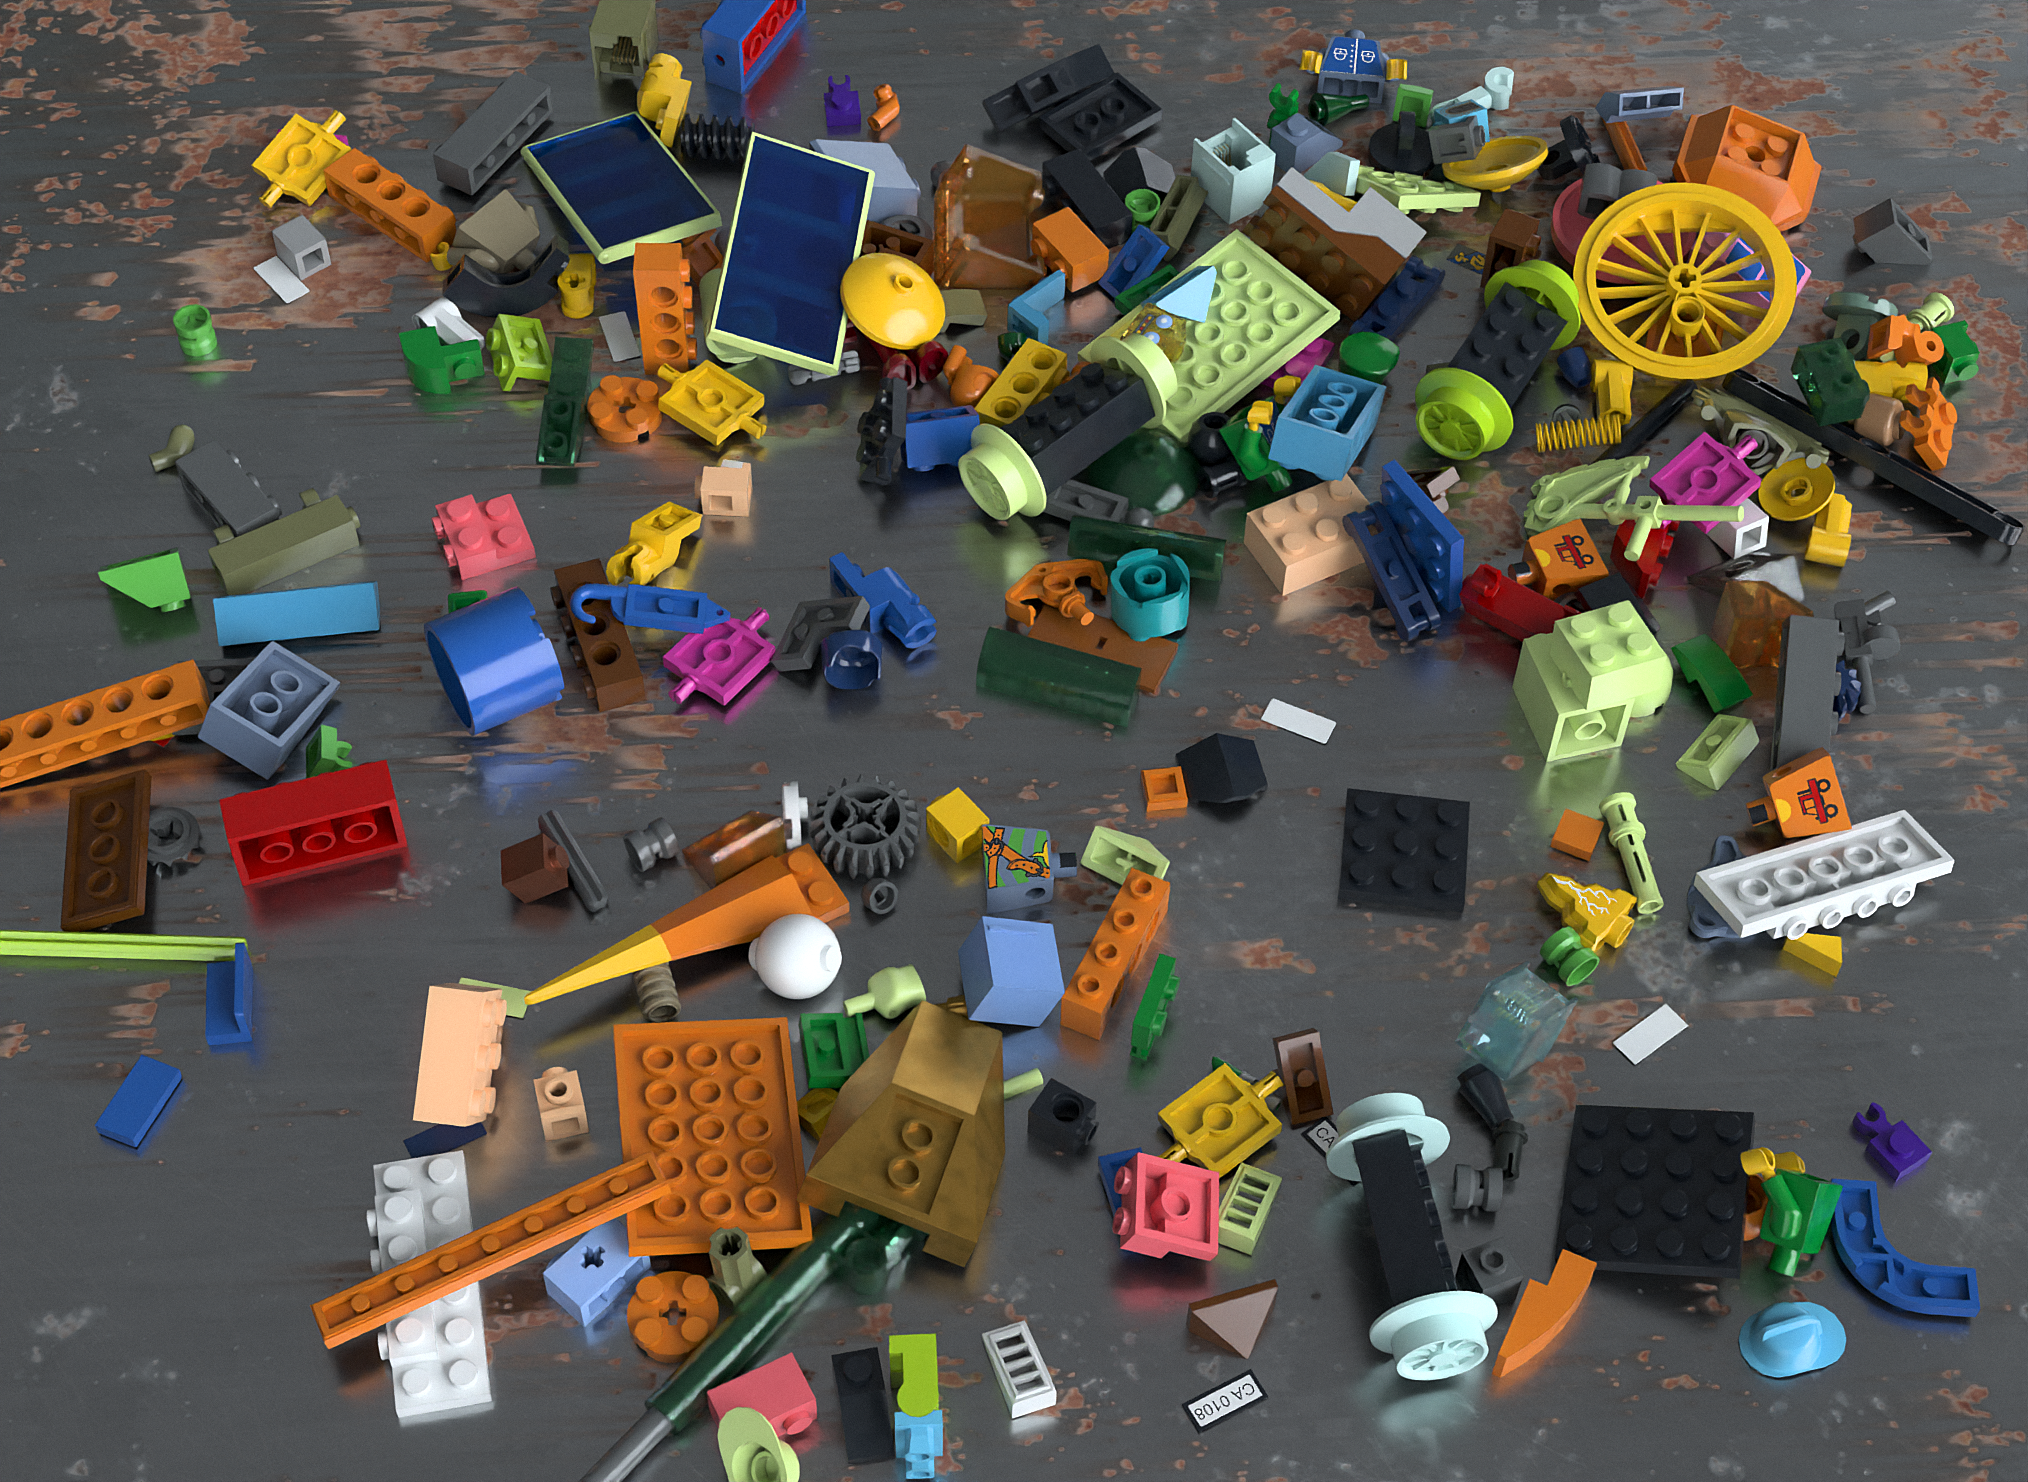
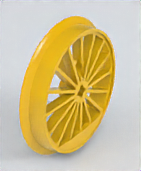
M1681 182L1654 185L1632 192L1614 202L1594 220L1586 231L1579 245L1573 270V282L1579 293L1578 308L1586 325L1596 339L1615 358L1633 366L1634 370L1668 381L1681 382L1683 379L1700 381L1714 378L1742 368L1760 357L1776 342L1784 331L1791 317L1797 292L1794 260L1787 242L1774 223L1762 211L1745 199L1726 190L1697 183ZM1680 232H1700L1689 263H1683ZM1706 232L1731 233L1698 268L1694 266ZM1656 234H1673L1676 266L1671 262ZM1645 235L1663 267L1625 238ZM1738 238L1743 239L1755 252L1704 274ZM1614 244L1650 273L1601 259L1607 248ZM1758 262L1763 265L1768 280L1714 282ZM1596 271L1606 272L1647 286L1597 288ZM1768 291L1770 293L1769 309L1719 294ZM1650 297L1611 315L1606 314L1600 299ZM1660 305L1629 338L1614 325ZM1672 306L1657 352L1637 344L1636 342ZM1714 306L1763 321L1750 335ZM1687 313L1691 314L1694 321L1683 322L1677 315L1686 316ZM1704 316H1708L1738 339L1740 343L1724 351ZM1670 330L1675 335L1683 337L1685 357L1662 354ZM1701 331L1713 354L1693 357L1691 337Z

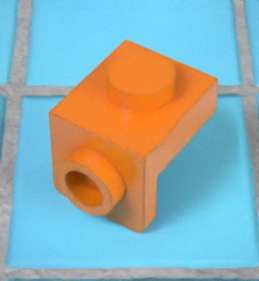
M716 228L681 239L683 242L681 245L683 259H689L690 276L698 287L702 277L707 272L722 267L724 257L710 239L717 231Z

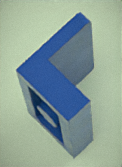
M244 942L235 943V961L207 963L205 1037L209 1046L248 1042L253 1039V966Z

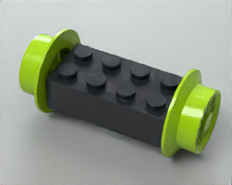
M1528 260L1520 263L1518 266L1504 268L1496 272L1485 287L1484 302L1486 311L1446 368H1438L1426 373L1419 381L1415 390V402L1418 409L1415 418L1416 427L1423 440L1440 454L1453 459L1468 460L1477 457L1481 452L1492 451L1504 445L1513 430V417L1510 409L1548 351L1567 346L1579 332L1581 317L1578 309L1579 293L1577 287L1567 273L1549 262Z

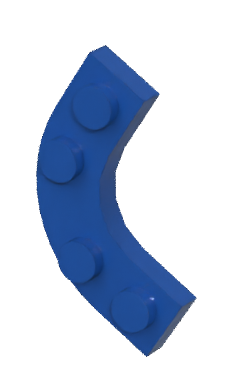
M1831 1178V1182L1843 1186L1831 1219L1833 1239L1844 1264L1865 1288L1882 1300L1905 1310L1934 1315L1977 1316L1980 1311L1975 1268L1928 1265L1910 1260L1896 1251L1884 1235L1880 1222L1876 1181Z

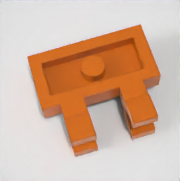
M1935 377L1927 379L1926 391L1919 390L1914 383L1907 385L1905 397L1911 404L1918 407L1920 418L1914 417L1909 410L1901 412L1899 423L1906 431L1911 432L1915 438L1914 448L1931 471L1946 467L1948 453L1952 447L1951 439L1954 424L1957 422V413L1953 404L1947 402L1939 391L1938 381Z

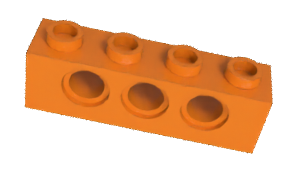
M354 148L323 170L329 197L426 263L431 260V253L440 254L437 248L439 243L446 242L449 246L453 244L457 231L455 225L456 217L447 206H441L429 198L423 190L416 189L405 182L399 174L392 173L381 166L374 157L367 156Z
M635 243L633 276L645 375H657L659 368L664 363H667L680 373L690 371V360H697V338H690V335L695 333L694 312H688V309H692V286H685V282L690 281L689 259H683L681 243Z
M1131 868L1066 988L1065 994L1061 998L1060 1025L1100 1040L1168 911L1170 882Z

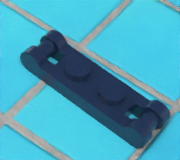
M1412 255L1402 272L1360 320L1358 319L1354 322L1348 336L1357 332H1373L1393 342L1439 288L1445 277V270L1437 266L1431 268L1423 264V259ZM1418 277V278L1424 280V282H1423V283H1420V282L1416 281L1415 279Z
M1375 501L1366 505L1365 511L1361 513L1354 511L1343 516L1342 523L1344 529L1349 536L1353 537L1396 622L1395 626L1400 638L1408 642L1418 637L1419 632L1424 629L1431 631L1441 625L1439 612L1384 505L1379 501ZM1370 525L1374 526L1378 534L1371 536L1367 527ZM1413 604H1415L1418 610V615L1415 617L1412 616L1408 609Z

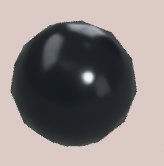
M1209 412L1193 422L1188 436V443L1194 456L1203 463L1216 465L1224 462L1228 456L1233 455L1219 431L1231 419L1230 417L1221 412Z

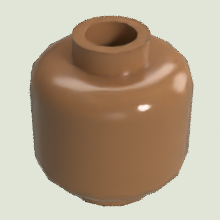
M1870 393L1862 399L1860 404H1853L1849 414V424L1854 425V430L1857 433L1868 437L1882 446H1889L1895 440H1901L1906 431L1899 423L1901 412L1905 411L1903 403L1896 398Z

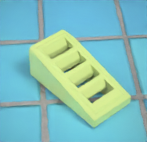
M1241 1162L1219 1207L1218 1243L1252 1255L1281 1186L1282 1177ZM1247 1178L1269 1187L1265 1191L1244 1183V1180ZM1242 1191L1263 1200L1261 1203H1258L1238 1194ZM1237 1204L1257 1213L1254 1216L1235 1209L1233 1206ZM1229 1216L1251 1224L1250 1228L1228 1221Z

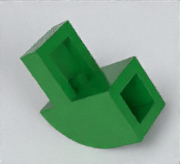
M435 326L398 333L408 377L416 387L425 392L448 394L451 393L449 382L485 375L478 339L440 346Z

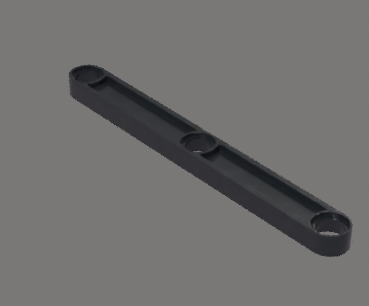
M1742 369L1727 373L1722 383V387L1726 391L1992 538L2008 545H2016L2024 531V524L2014 517L1868 437L1857 433L1848 426Z

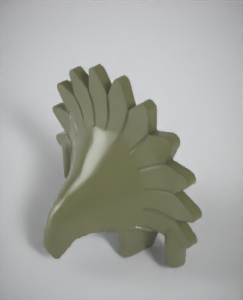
M1700 387L1699 390L1694 389L1691 394L1694 398L1693 403L1701 407V416L1705 420H1715L1720 432L1722 445L1733 448L1745 435H1750L1751 440L1752 438L1755 439L1758 447L1743 460L1746 466L1756 475H1760L1770 468L1777 470L1783 463L1798 458H1805L1807 466L1812 469L1818 468L1821 463L1826 464L1829 459L1830 451L1821 447L1822 443L1735 395L1731 397L1719 389L1711 391L1705 387Z

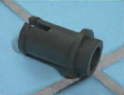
M1511 1120L1501 1121L1498 1127L1494 1129L1492 1136L1496 1140L1492 1167H1500L1504 1170L1503 1180H1516L1520 1175L1519 1167L1522 1145L1527 1143L1528 1135L1523 1124Z

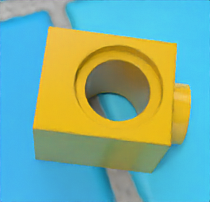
M959 787L947 795L936 797L926 808V832L956 863H959L982 847V825L989 824V818Z

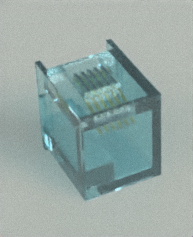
M1528 961L1488 982L1455 1040L1456 1044L1505 1082L1535 1063L1544 1061L1578 1001L1576 997L1568 1000L1528 970L1531 964Z

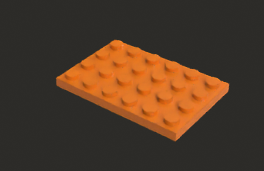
M787 1017L614 1024L613 1042L622 1163L652 1150L671 1189V1193L625 1213L628 1256L709 1253L711 1249L710 1236L719 1228L732 1229L738 1227L748 1235L751 1250L811 1247L812 1229L809 1205L796 1200L805 1179V1168Z

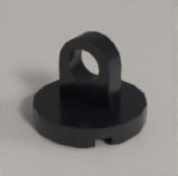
M1400 111L1398 124H1389L1379 128L1370 138L1367 155L1374 169L1377 166L1382 172L1393 175L1396 171L1424 176V172L1429 169L1431 171L1435 167L1428 131L1415 125L1414 111Z
M1570 115L1560 120V127L1565 140L1548 148L1547 157L1537 168L1542 179L1554 180L1577 168L1584 175L1587 164L1601 163L1598 155L1596 156V154L1592 153L1591 139L1577 117Z

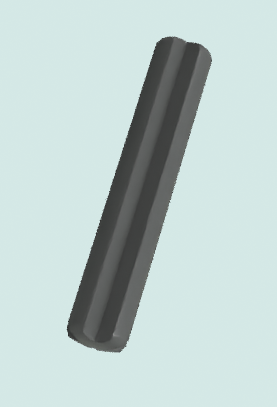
M550 810L546 814H541L537 820L539 829L567 852L569 857L567 875L588 910L596 912L600 908L606 907L609 903L608 894L558 812Z

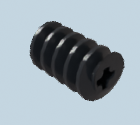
M685 113L681 126V153L683 154L686 148L688 156L695 158L700 149L702 157L709 159L714 149L716 158L723 160L728 150L730 159L737 161L742 151L743 158H745L748 140L751 133L755 132V125L753 123L751 127H748L745 117L741 116L738 126H734L729 115H727L724 125H720L718 116L714 114L710 124H706L703 114H699L696 123H692L690 114Z

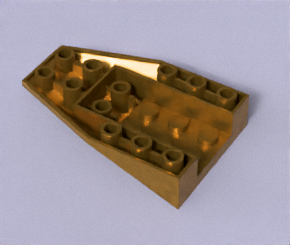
M922 1000L840 1088L796 1200L837 1217L846 1200L928 1233L922 1251L965 1267L977 1244L1005 1155L1002 1032Z

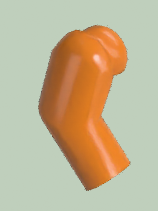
M881 84L873 92L877 99V110L868 117L867 122L874 131H880L898 115L900 110L897 95L895 92H892L889 84Z

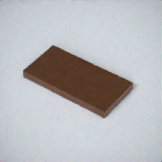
M145 769L70 790L60 925L63 931L82 932L144 914L152 776Z

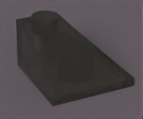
M1751 552L1687 576L1688 584L1750 610L1766 611L1769 616L1787 613L1791 610L1792 604L1805 600L1794 555Z

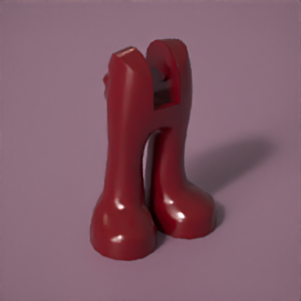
M862 333L884 363L882 368L883 378L888 377L892 379L896 377L907 381V390L914 387L916 374L923 383H928L942 372L948 358L947 350L941 343L934 340L924 343L920 348L903 350L906 354L904 355L899 353L897 349L877 343Z

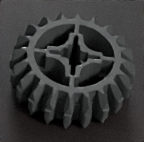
M860 774L856 783H850L844 778L841 788L830 785L827 796L819 795L817 807L812 808L810 815L811 825L809 826V832L813 841L814 851L816 854H821V860L825 866L834 864V870L837 875L846 869L849 870V875L853 880L858 873H865L870 880L876 871H880L887 877L890 872V866L901 870L904 858L912 859L914 847L918 846L920 841L921 817L917 813L915 800H909L906 788L896 791V785L893 780L882 785L878 775L872 782H865V779ZM842 818L845 821L842 825L843 829L836 833L833 828ZM894 821L897 828L889 836L885 831L888 830V824Z

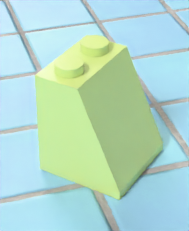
M1540 633L1524 639L1512 688L1546 762L1622 746L1636 697L1586 711L1572 688H1564L1561 682V672L1549 655L1553 633Z

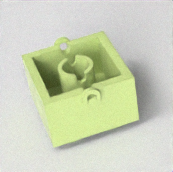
M1629 600L1560 619L1554 623L1549 655L1561 672V682L1564 688H1572L1586 711L1660 690L1667 655Z

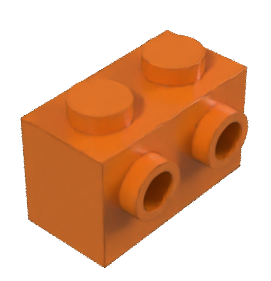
M1069 207L1033 223L1030 246L1034 256L1039 260L1042 259L1051 269L1052 274L1057 270L1065 273V285L1071 292L1102 278L1108 269L1109 249Z

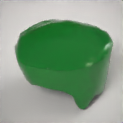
M1373 332L1354 333L1346 337L1340 345L1338 372L1382 385L1398 362L1400 355L1399 347L1389 339Z

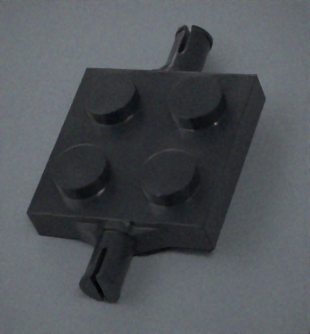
M896 377L880 379L878 382L879 391L875 397L874 404L869 412H864L861 415L857 426V432L861 434V443L856 454V461L860 463L859 479L871 483L876 481L880 485H887L892 480L891 466L893 465V458L898 448L906 439L907 381Z

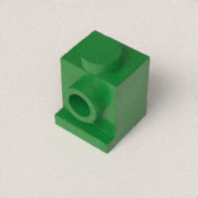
M1965 320L1932 328V331L1942 339L1944 353L1941 359L1932 363L1931 366L1944 384L1968 380L1974 377L1979 370L1976 361L1980 352L1976 343L1966 333L1968 324Z

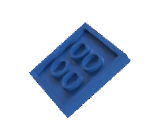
M1394 459L1382 466V484L1380 485L1382 504L1389 514L1431 599L1435 603L1440 602L1450 613L1462 606L1459 593L1462 590L1464 537Z

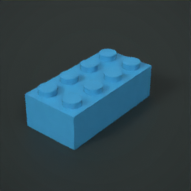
M1315 365L1278 416L1268 459L1277 461L1279 465L1287 469L1300 468L1313 472L1322 480L1342 481L1377 425L1387 386Z

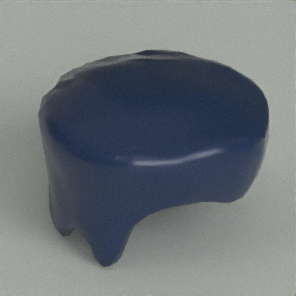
M864 630L839 631L829 634L821 641L823 676L834 687L859 690L870 686L875 679L880 680L882 644L871 632Z

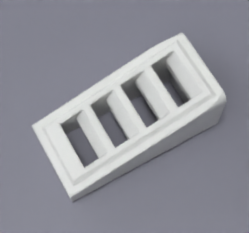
M1025 1320L982 1334L984 1346L1012 1419L1056 1405L1054 1384ZM1017 1336L1020 1337V1343L1001 1349L997 1347L996 1343ZM1023 1351L1027 1355L1007 1363L1003 1360L1004 1357ZM1027 1366L1032 1368V1371L1011 1377L1009 1372ZM1034 1380L1037 1381L1038 1385L1017 1391L1015 1387Z

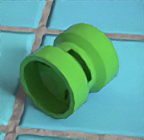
M1137 189L1126 196L1125 206L1133 214L1131 235L1139 224L1149 229L1160 209V198L1153 191Z
M193 304L181 307L176 311L173 316V324L178 334V341L182 351L193 357L204 356L213 351L217 345V337L212 327V319L208 309L204 306Z
M1569 926L1560 929L1550 936L1541 947L1539 953L1548 965H1555L1559 969L1558 975L1567 986H1573L1587 978L1595 970L1600 959L1591 948L1583 947L1580 943V936Z

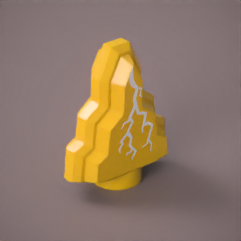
M1548 872L1537 882V888L1547 904L1561 913L1562 926L1572 927L1580 936V943L1583 947L1591 948L1594 952H1597L1605 942L1614 948L1619 947L1634 925L1635 920L1629 917L1628 914L1635 905L1637 897L1620 888L1609 890L1597 883L1581 885L1568 876Z

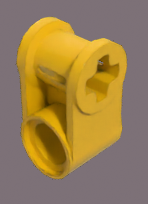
M593 253L569 254V264L558 276V287L561 291V309L563 314L569 318H585L594 310V288L596 285L595 255Z

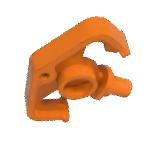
M1093 558L1037 564L1005 593V613L1007 616L1024 623L1027 627H1031L1034 624L1036 610L1033 606H1027L1020 602L1025 599L1039 598L1047 605L1059 608V612L1064 617H1075L1082 625H1088L1093 620L1094 614L1085 606V596L1078 591L1074 581L1078 577L1090 576L1092 578L1091 586L1100 590L1101 595H1107L1108 576L1102 563Z

